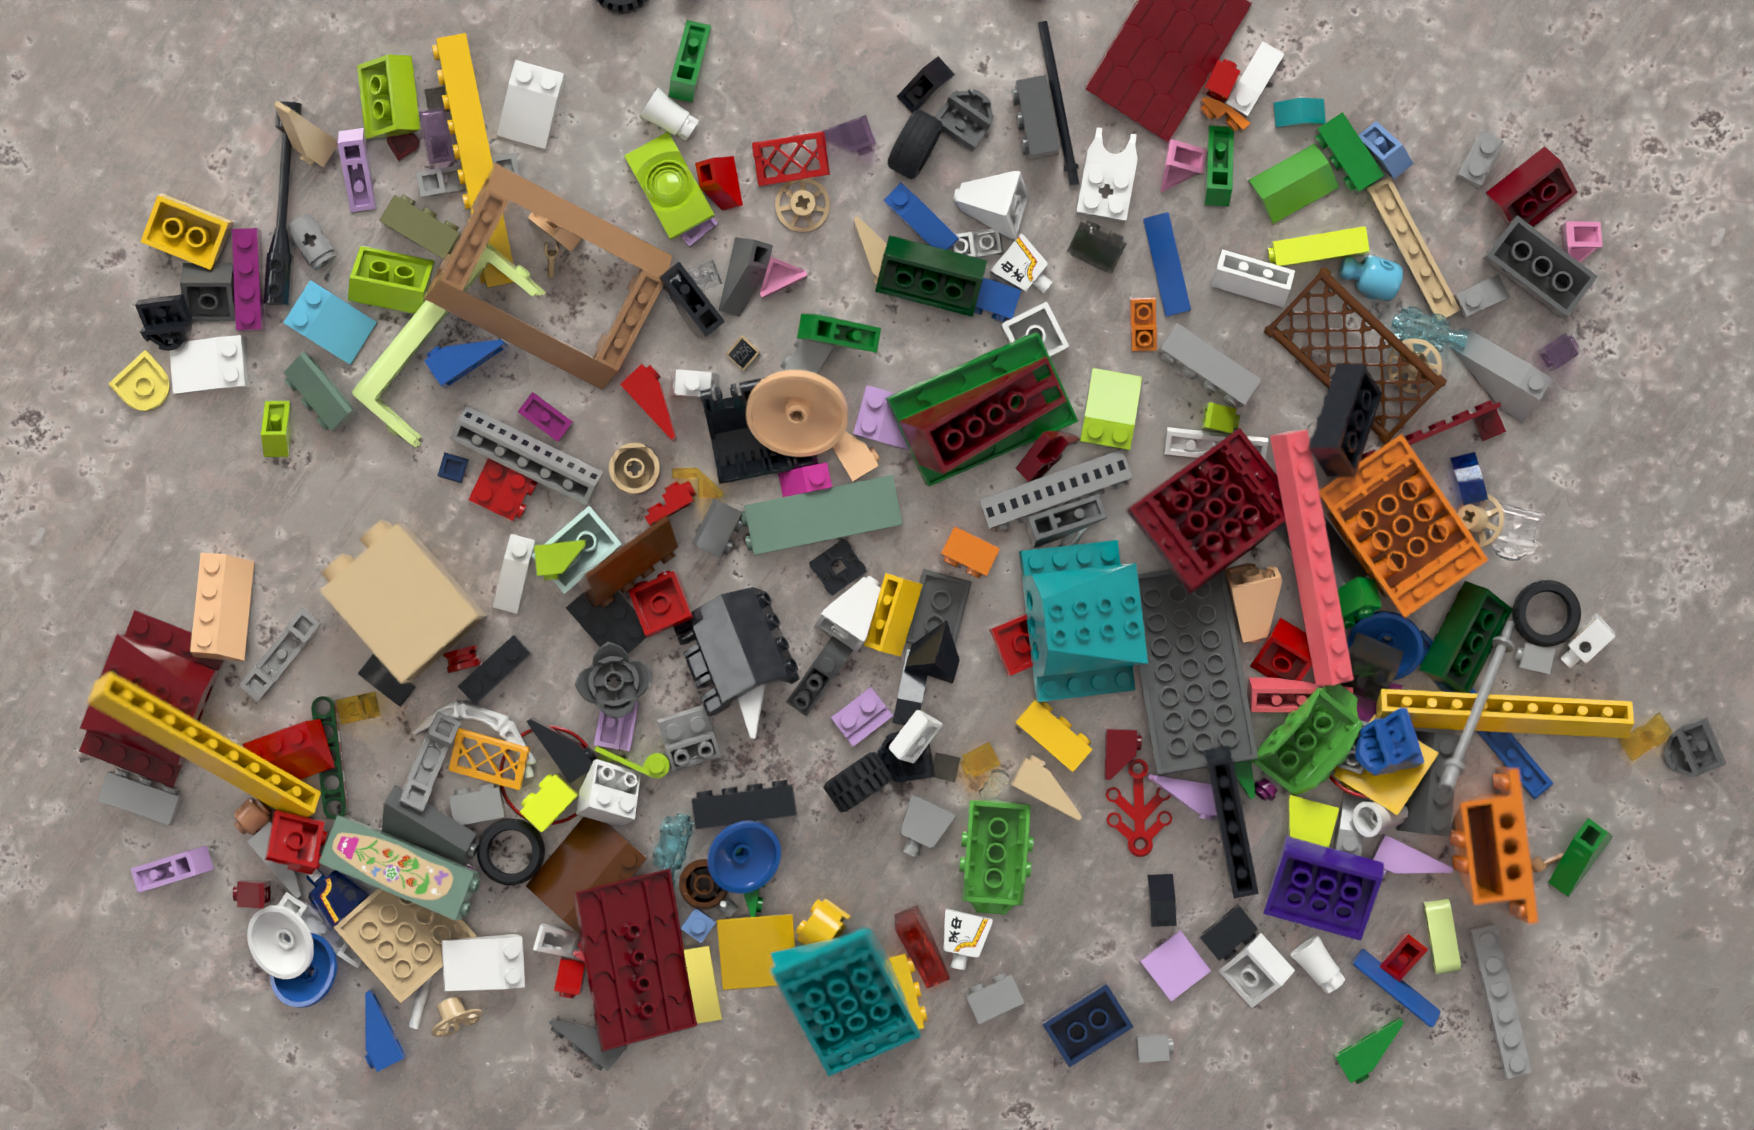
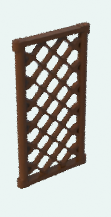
M1326 267L1321 268L1308 286L1274 322L1265 327L1263 332L1280 343L1328 389L1330 387L1331 377L1329 374L1331 367H1336L1337 364H1365L1366 367H1380L1381 380L1374 381L1376 384L1381 385L1382 397L1380 402L1382 403L1383 413L1382 415L1375 416L1371 429L1385 445L1391 441L1401 427L1437 390L1446 385L1447 380L1441 374L1438 376L1330 275L1331 272ZM1319 280L1326 284L1324 293H1310V290ZM1335 295L1340 297L1344 301L1342 310L1330 311L1327 298ZM1303 297L1306 298L1307 311H1294L1293 308ZM1310 297H1322L1325 310L1312 311L1310 309ZM1356 312L1363 319L1361 327L1348 328L1346 326V315ZM1288 315L1290 318V329L1280 331L1276 326ZM1293 315H1306L1308 328L1295 329L1293 326ZM1311 315H1324L1325 328H1312ZM1328 315H1342L1343 328H1330ZM1374 329L1381 336L1379 345H1366L1364 333ZM1306 332L1309 345L1301 348L1292 342L1294 333ZM1324 332L1326 334V346L1312 345L1311 333ZM1329 332H1342L1344 335V345H1330ZM1347 332H1360L1362 344L1360 346L1348 345ZM1392 346L1400 353L1398 362H1384L1383 349H1388ZM1324 349L1327 352V363L1318 366L1310 359L1312 350ZM1342 349L1345 362L1332 363L1330 361V350ZM1348 349H1360L1362 351V363H1350L1348 361ZM1378 349L1380 351V362H1366L1365 350ZM1409 364L1414 366L1418 370L1416 380H1404L1402 378V366ZM1384 367H1398L1399 379L1386 380L1384 378ZM1430 381L1434 387L1422 397L1420 395V384ZM1398 384L1399 397H1386L1384 385ZM1402 384H1416L1417 397H1404ZM1398 401L1400 403V414H1386L1385 402ZM1416 401L1417 404L1407 414H1404L1403 402ZM1398 418L1400 422L1390 432L1384 428L1386 419Z

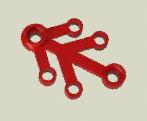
M1137 758L1133 759L1128 765V773L1133 777L1134 807L1121 795L1120 790L1116 787L1108 788L1105 794L1107 800L1117 804L1134 820L1135 832L1122 822L1121 816L1116 812L1109 813L1106 821L1110 827L1116 828L1128 839V849L1131 854L1136 857H1144L1153 848L1152 839L1164 826H1168L1172 822V815L1168 811L1159 812L1157 821L1146 831L1145 820L1163 801L1168 800L1171 796L1168 794L1166 798H1161L1159 795L1161 788L1158 787L1156 795L1144 806L1143 777L1148 773V765L1144 760ZM1135 764L1142 765L1143 769L1140 773L1133 771ZM1111 790L1118 792L1116 799L1109 798L1108 794ZM1164 813L1169 815L1167 823L1160 821V816ZM1112 815H1116L1119 818V822L1115 825H1112L1109 821ZM1143 840L1145 842L1144 848L1137 849L1135 846L1136 841Z

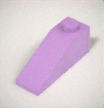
M364 128L339 131L337 143L351 212L376 209Z
M1148 774V780L1192 812L1200 813L1199 818L1214 820L1215 816H1217L1211 784Z
M1382 834L1371 857L1372 860L1384 863L1383 874L1385 875L1389 871L1393 873H1452L1454 869Z
M206 845L132 868L131 872L137 892L139 893L214 870Z

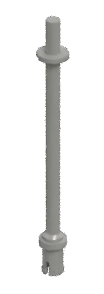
M1513 621L1506 622L1501 637L1493 638L1494 655L1452 759L1446 760L1444 765L1445 772L1438 785L1444 792L1453 793L1459 776L1464 773L1465 766L1462 761L1504 654L1513 651L1514 644L1510 641L1515 629Z

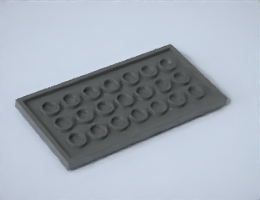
M1171 569L1138 574L1148 664L1138 665L1157 776L1207 768L1204 750L1227 745L1230 746L1234 763L1258 759L1225 569L1191 594Z

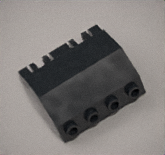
M761 378L739 382L740 396L738 395L736 383L730 384L732 397L722 399L723 394L720 386L714 387L715 401L713 400L711 388L700 390L719 484L819 464L817 455L806 457L783 455L765 447L754 437L747 424L746 409L749 395L753 388L761 381Z
M750 587L721 594L693 610L692 615L694 618L673 627L676 637H679L678 642L680 645L688 644L694 640L697 642V644L683 652L696 688L703 689L711 684L714 686L712 690L701 696L707 716L719 714L729 708L732 701L760 685L779 680L793 684L800 680L797 673L798 665L790 655L788 650L789 643L782 635L779 627L781 625L780 620L772 610L770 605L772 600L769 594L764 590Z

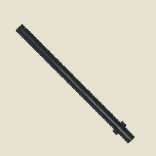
M1048 21L1038 22V28L1066 165L1063 166L1064 172H1067L1070 186L1080 184L1077 173L1079 165L1075 163Z

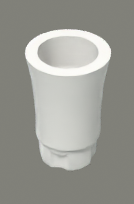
M657 88L639 116L667 130L674 136L677 134V136L685 141L699 122L695 117L689 115L690 112L675 103L659 88Z
M1362 802L1356 806L1353 812L1354 826L1365 837H1373L1381 831L1402 824L1408 817V808L1405 805L1400 813L1396 815L1376 802Z
M1318 934L1305 940L1290 954L1326 994L1339 988L1345 981L1344 976L1339 971L1340 968L1331 958Z

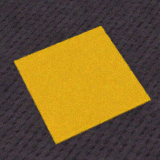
M1374 714L1369 723L1376 719L1377 715ZM1418 741L1424 758V763L1419 767L1401 769L1393 773L1377 776L1369 773L1366 769H1364L1363 774H1359L1339 767L1333 776L1398 815L1439 753Z
M793 914L717 920L723 990L778 986L770 969L775 967L771 953L795 948Z

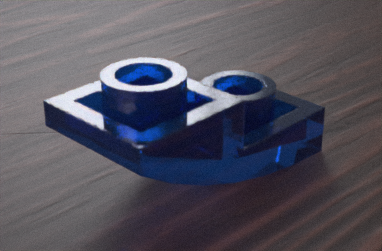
M1471 452L1451 457L1450 460L1463 506L1488 500L1476 453Z

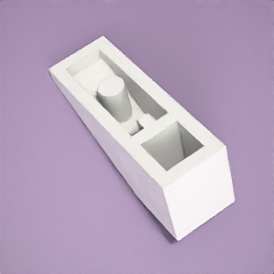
M1262 41L1225 104L1247 118L1284 53Z
M510 534L493 608L518 614L533 559L531 555L534 553V545L537 544L536 540Z

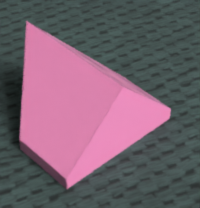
M1170 140L1167 147L1160 193L1198 174H1203L1207 149L1177 140Z
M1569 221L1561 225L1563 250L1578 262H1582L1597 248L1602 247L1601 222Z
M770 257L760 290L762 299L807 278V273L803 269Z

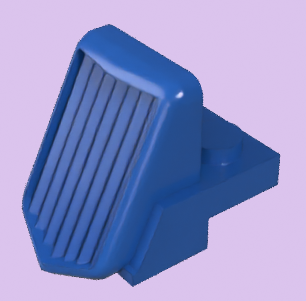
M1398 708L1386 718H1376L1360 729L1361 736L1357 741L1355 759L1369 773H1373L1374 776L1393 773L1401 769L1419 767L1424 763L1421 748L1407 708Z

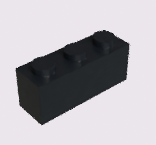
M513 635L459 684L458 688L474 705H477L533 653L516 635Z

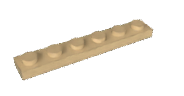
M1390 176L1367 188L1372 201L1436 321L1439 322L1460 311L1454 296Z

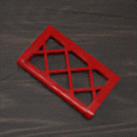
M824 131L753 142L752 149L758 186L830 175ZM816 139L817 148L814 152L804 145L805 141ZM795 142L798 144L791 155L781 149V146L784 144ZM773 146L775 149L769 158L763 157L762 148ZM801 147L811 154L804 166L794 159ZM778 151L788 158L781 170L771 163ZM814 158L819 160L820 169L811 171L807 169ZM791 162L802 169L799 173L787 175L784 173ZM768 165L778 172L777 176L766 178L765 170Z

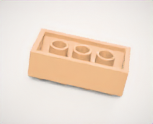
M201 553L190 649L194 658L245 661L255 562L226 554Z

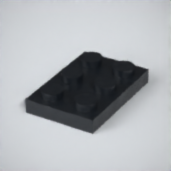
M620 592L613 595L615 600L605 608L599 605L594 609L583 593L566 607L569 613L599 647L607 642H611L621 646L629 654L647 638L636 611Z

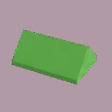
M1315 143L1248 180L1272 224L1339 188L1330 163Z

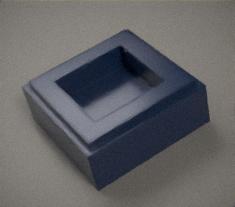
M444 452L437 476L462 484L469 459Z

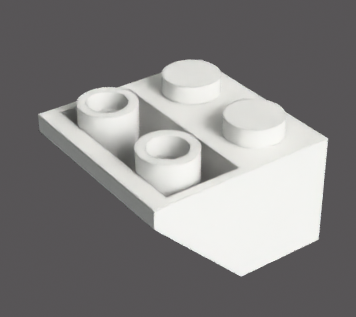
M595 759L579 791L576 814L618 827H623L635 820L641 772Z

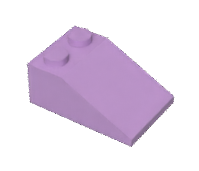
M866 385L853 436L910 451L885 399L895 393Z

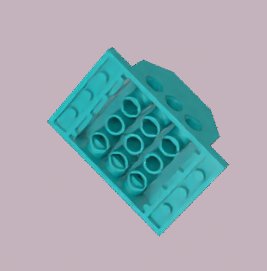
M1118 540L1019 551L1036 702L1135 691L1133 666L1148 664L1137 565L1136 563L1121 564Z
M864 927L843 937L771 953L775 966L770 968L772 976L828 1077L922 1037L910 1013L905 994L893 966L873 929H866Z

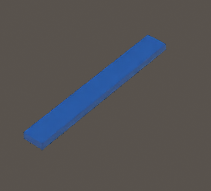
M1423 629L1420 631L1424 641V652L1419 664L1420 667L1433 643L1432 639ZM1432 680L1442 692H1454ZM1472 688L1470 693L1477 694V692ZM1476 731L1504 766L1519 769L1521 786L1533 800L1554 784L1511 733Z

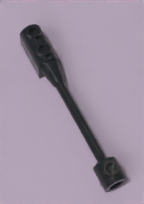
M278 101L301 115L302 103ZM276 111L275 128L282 132L277 222L266 257L263 303L265 305L291 306L294 256L290 252L286 225L292 145Z

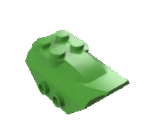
M1341 684L1328 685L1323 688L1318 687L1297 711L1294 710L1287 716L1285 724L1276 728L1257 750L1258 759L1251 760V762L1294 796L1316 788L1320 782L1323 783L1329 778L1331 771L1337 764L1340 765L1346 760L1363 725L1357 715L1358 698Z
M970 800L967 832L962 831L961 847H966L965 857H960L959 872H964L962 901L971 903L977 913L1006 915L1015 905L1023 906L1026 877H1031L1032 862H1027V853L1033 851L1034 838L1029 837V804L1000 800Z

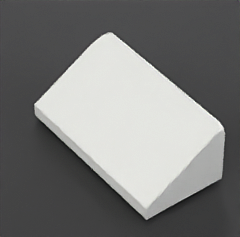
M916 710L890 744L889 749L898 759L915 763L943 724L923 711Z

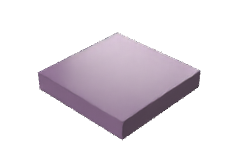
M1180 930L1140 960L1170 1001H1173L1211 971Z

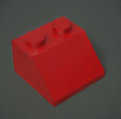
M1280 617L1256 654L1250 667L1268 678L1301 681L1312 666L1307 634Z

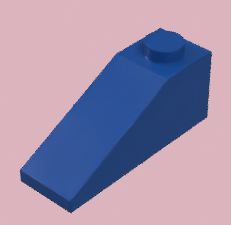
M900 182L884 199L888 208L928 245L949 250L959 240L903 183Z
M371 989L365 993L366 1051L368 1053L365 1055V1059L371 1069L375 1067L378 1072L404 1059L406 1054L374 990Z

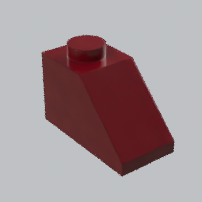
M1106 729L1105 780H1111L1137 756V750H1141L1142 735H1137V730Z
M237 881V886L233 887V901H237V907L264 909L267 906H271V881Z

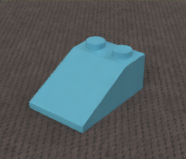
M310 280L283 323L351 365L378 322Z

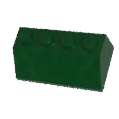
M889 235L875 292L973 317L987 260Z
M1465 581L1450 611L1447 613L1438 634L1435 636L1427 655L1424 657L1419 670L1432 680L1456 693H1470L1493 649V638L1499 637L1513 609L1488 588Z

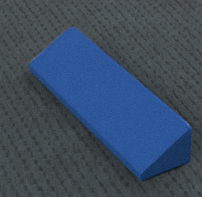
M1169 212L1143 218L1165 317L1191 311Z
M1361 949L1351 961L1353 966L1429 1027L1435 1025L1440 1015V1010L1405 981L1401 980L1399 982L1379 967L1381 962L1365 949Z

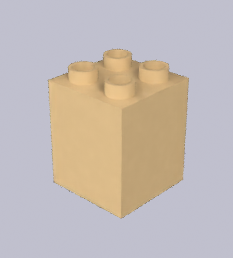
M381 520L359 539L367 548L360 556L354 560L351 555L346 556L342 554L321 572L329 583L320 592L400 683H412L436 662L443 653H446L486 618L487 615L408 525L396 523L392 526L389 521L384 522V520Z

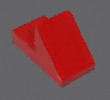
M1409 934L1401 935L1396 946L1383 959L1379 967L1400 982L1427 952L1428 948Z

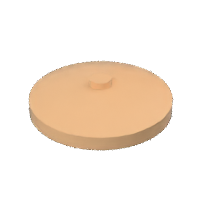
M786 370L767 376L753 388L747 402L746 419L754 437L765 447L787 456L806 457L825 452L839 442L847 427L848 406L839 388L825 377L809 371Z

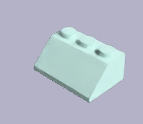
M591 506L584 509L545 543L552 544L586 540L587 546L564 574H558L559 579L553 580L564 594L577 584L586 572L602 562L622 545Z

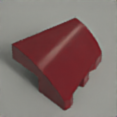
M1062 431L1043 432L1015 469L1028 482L1042 478L1063 457L1062 452L1066 447L1072 444L1076 445L1080 439L1075 434Z

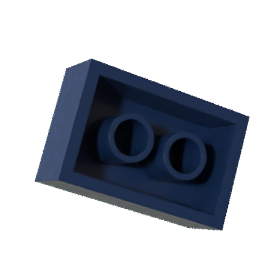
M1106 982L1041 1022L1069 1068L1134 1027Z

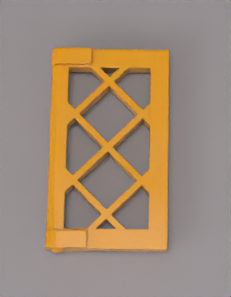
M458 728L448 771L521 790L530 747ZM464 737L476 740L478 744L467 750L463 744ZM483 743L498 746L501 751L490 756ZM479 746L487 759L476 765L468 752ZM507 749L520 752L519 761L514 763ZM503 752L510 766L499 771L492 758ZM465 754L472 768L458 765L462 755ZM488 761L496 774L493 775L479 771L477 767ZM512 768L516 775L515 779L511 780L502 777L501 774Z

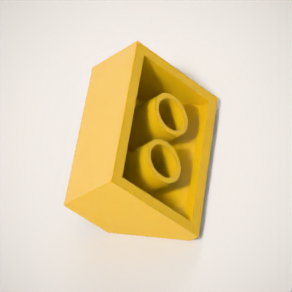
M166 194L157 195L140 242L212 270L227 242L234 221Z

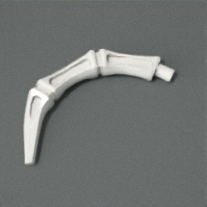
M455 700L433 712L412 730L415 735H418L429 729L436 713L440 712L455 720L462 718L463 720H475L484 723L493 731L500 733L499 735L504 741L526 746L515 723L509 721L508 716L474 705L466 700L462 702ZM511 750L515 762L519 761L520 752ZM531 752L529 753L524 778L534 776L532 764H535L537 760Z

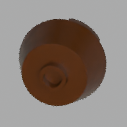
M707 859L691 862L680 875L679 890L681 896L694 908L701 910L712 909L718 906L721 901H724L728 894V891L722 889L712 879L708 870Z

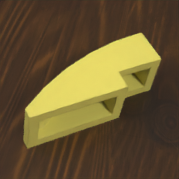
M710 945L684 949L697 1024L722 1020Z

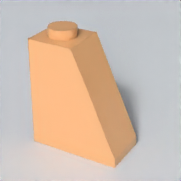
M1250 563L1226 568L1228 590L1242 642L1255 643L1262 638L1268 637L1282 584L1278 568L1268 566L1266 570L1257 569L1256 564Z

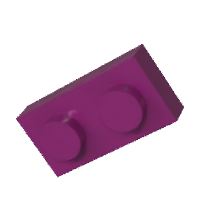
M534 392L530 394L518 410V413L557 442L561 440L573 424L570 419Z

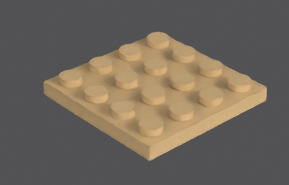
M380 888L374 891L333 927L399 1004L443 967L441 940L477 937L463 920H453Z

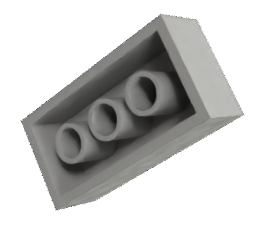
M1179 323L1174 326L1158 350L1162 354L1160 359L1171 366L1175 363L1183 368L1181 373L1191 380L1198 378L1204 382L1202 387L1210 393L1215 394L1219 392L1224 396L1223 401L1233 408L1237 406L1243 407L1262 380Z

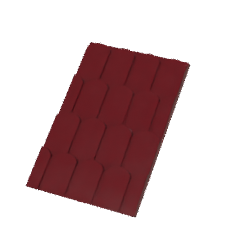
M1137 0L1085 85V89L1166 142H1169L1188 112L1190 105L1206 82L1208 75L1247 14L1252 1Z
M670 868L575 892L574 904L601 1052L696 1027L697 1021Z

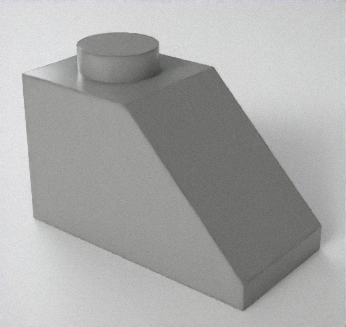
M1499 274L1453 295L1463 319L1509 297Z

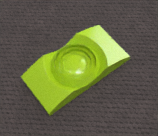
M669 132L624 155L670 240L715 216Z

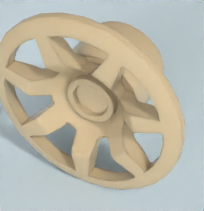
M810 178L786 182L778 191L775 201V210L779 220L787 228L796 232H809L818 228L826 220L830 209V199L825 188L816 180ZM801 182L800 191L793 193L787 189L790 185ZM805 182L815 185L819 190L811 194L809 191H806ZM784 192L791 199L790 204L780 207V198ZM821 193L825 198V208L815 205V199ZM792 210L794 216L791 224L784 219L781 211ZM813 211L824 212L822 218L816 224H813L810 214ZM800 217H805L809 227L801 228L794 225Z
M1416 338L1402 341L1405 345L1408 344V348L1428 367L1437 369L1436 374L1438 376L1442 373L1441 356L1432 344ZM1412 343L1422 344L1427 348L1423 352L1414 350ZM1394 348L1389 354L1387 363H1392L1393 358L1398 361L1399 355L1395 354L1396 350ZM1430 350L1434 353L1437 364L1429 363L1427 355ZM1411 364L1402 366V375L1406 373L1408 380L1417 378L1418 370ZM1387 366L1389 378L1396 380L1395 377L1399 376L1398 370L1393 373L1392 366ZM1428 381L1425 383L1426 386L1420 388V393L1429 390L1434 385ZM1407 383V387L1402 385V391L1407 393H1417V388H1411L1413 383Z
M1478 493L1466 498L1458 507L1456 513L1472 536L1474 532L1478 534L1481 543L1477 544L1480 548L1490 545L1499 537L1505 519L1503 508L1496 498L1488 494ZM1482 498L1478 507L1470 504L1471 501ZM1487 499L1495 504V509L1485 511ZM1499 513V525L1497 527L1490 523L1488 518L1494 517ZM1488 528L1496 531L1494 535L1486 541V535L1483 529Z
M460 997L446 999L437 1005L442 1021L433 1027L431 1034L435 1037L454 1034L460 1030V1023L466 1026L473 1025L480 1020L483 1012L479 1009L466 1011ZM450 1027H453L454 1033L449 1031Z

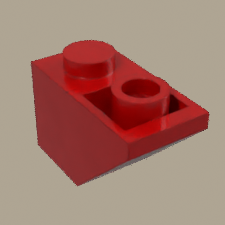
M734 156L709 158L695 163L700 189L722 211L743 206Z
M568 958L560 959L554 991L559 992L560 997L574 999L576 995H580L583 990L586 971L585 962Z

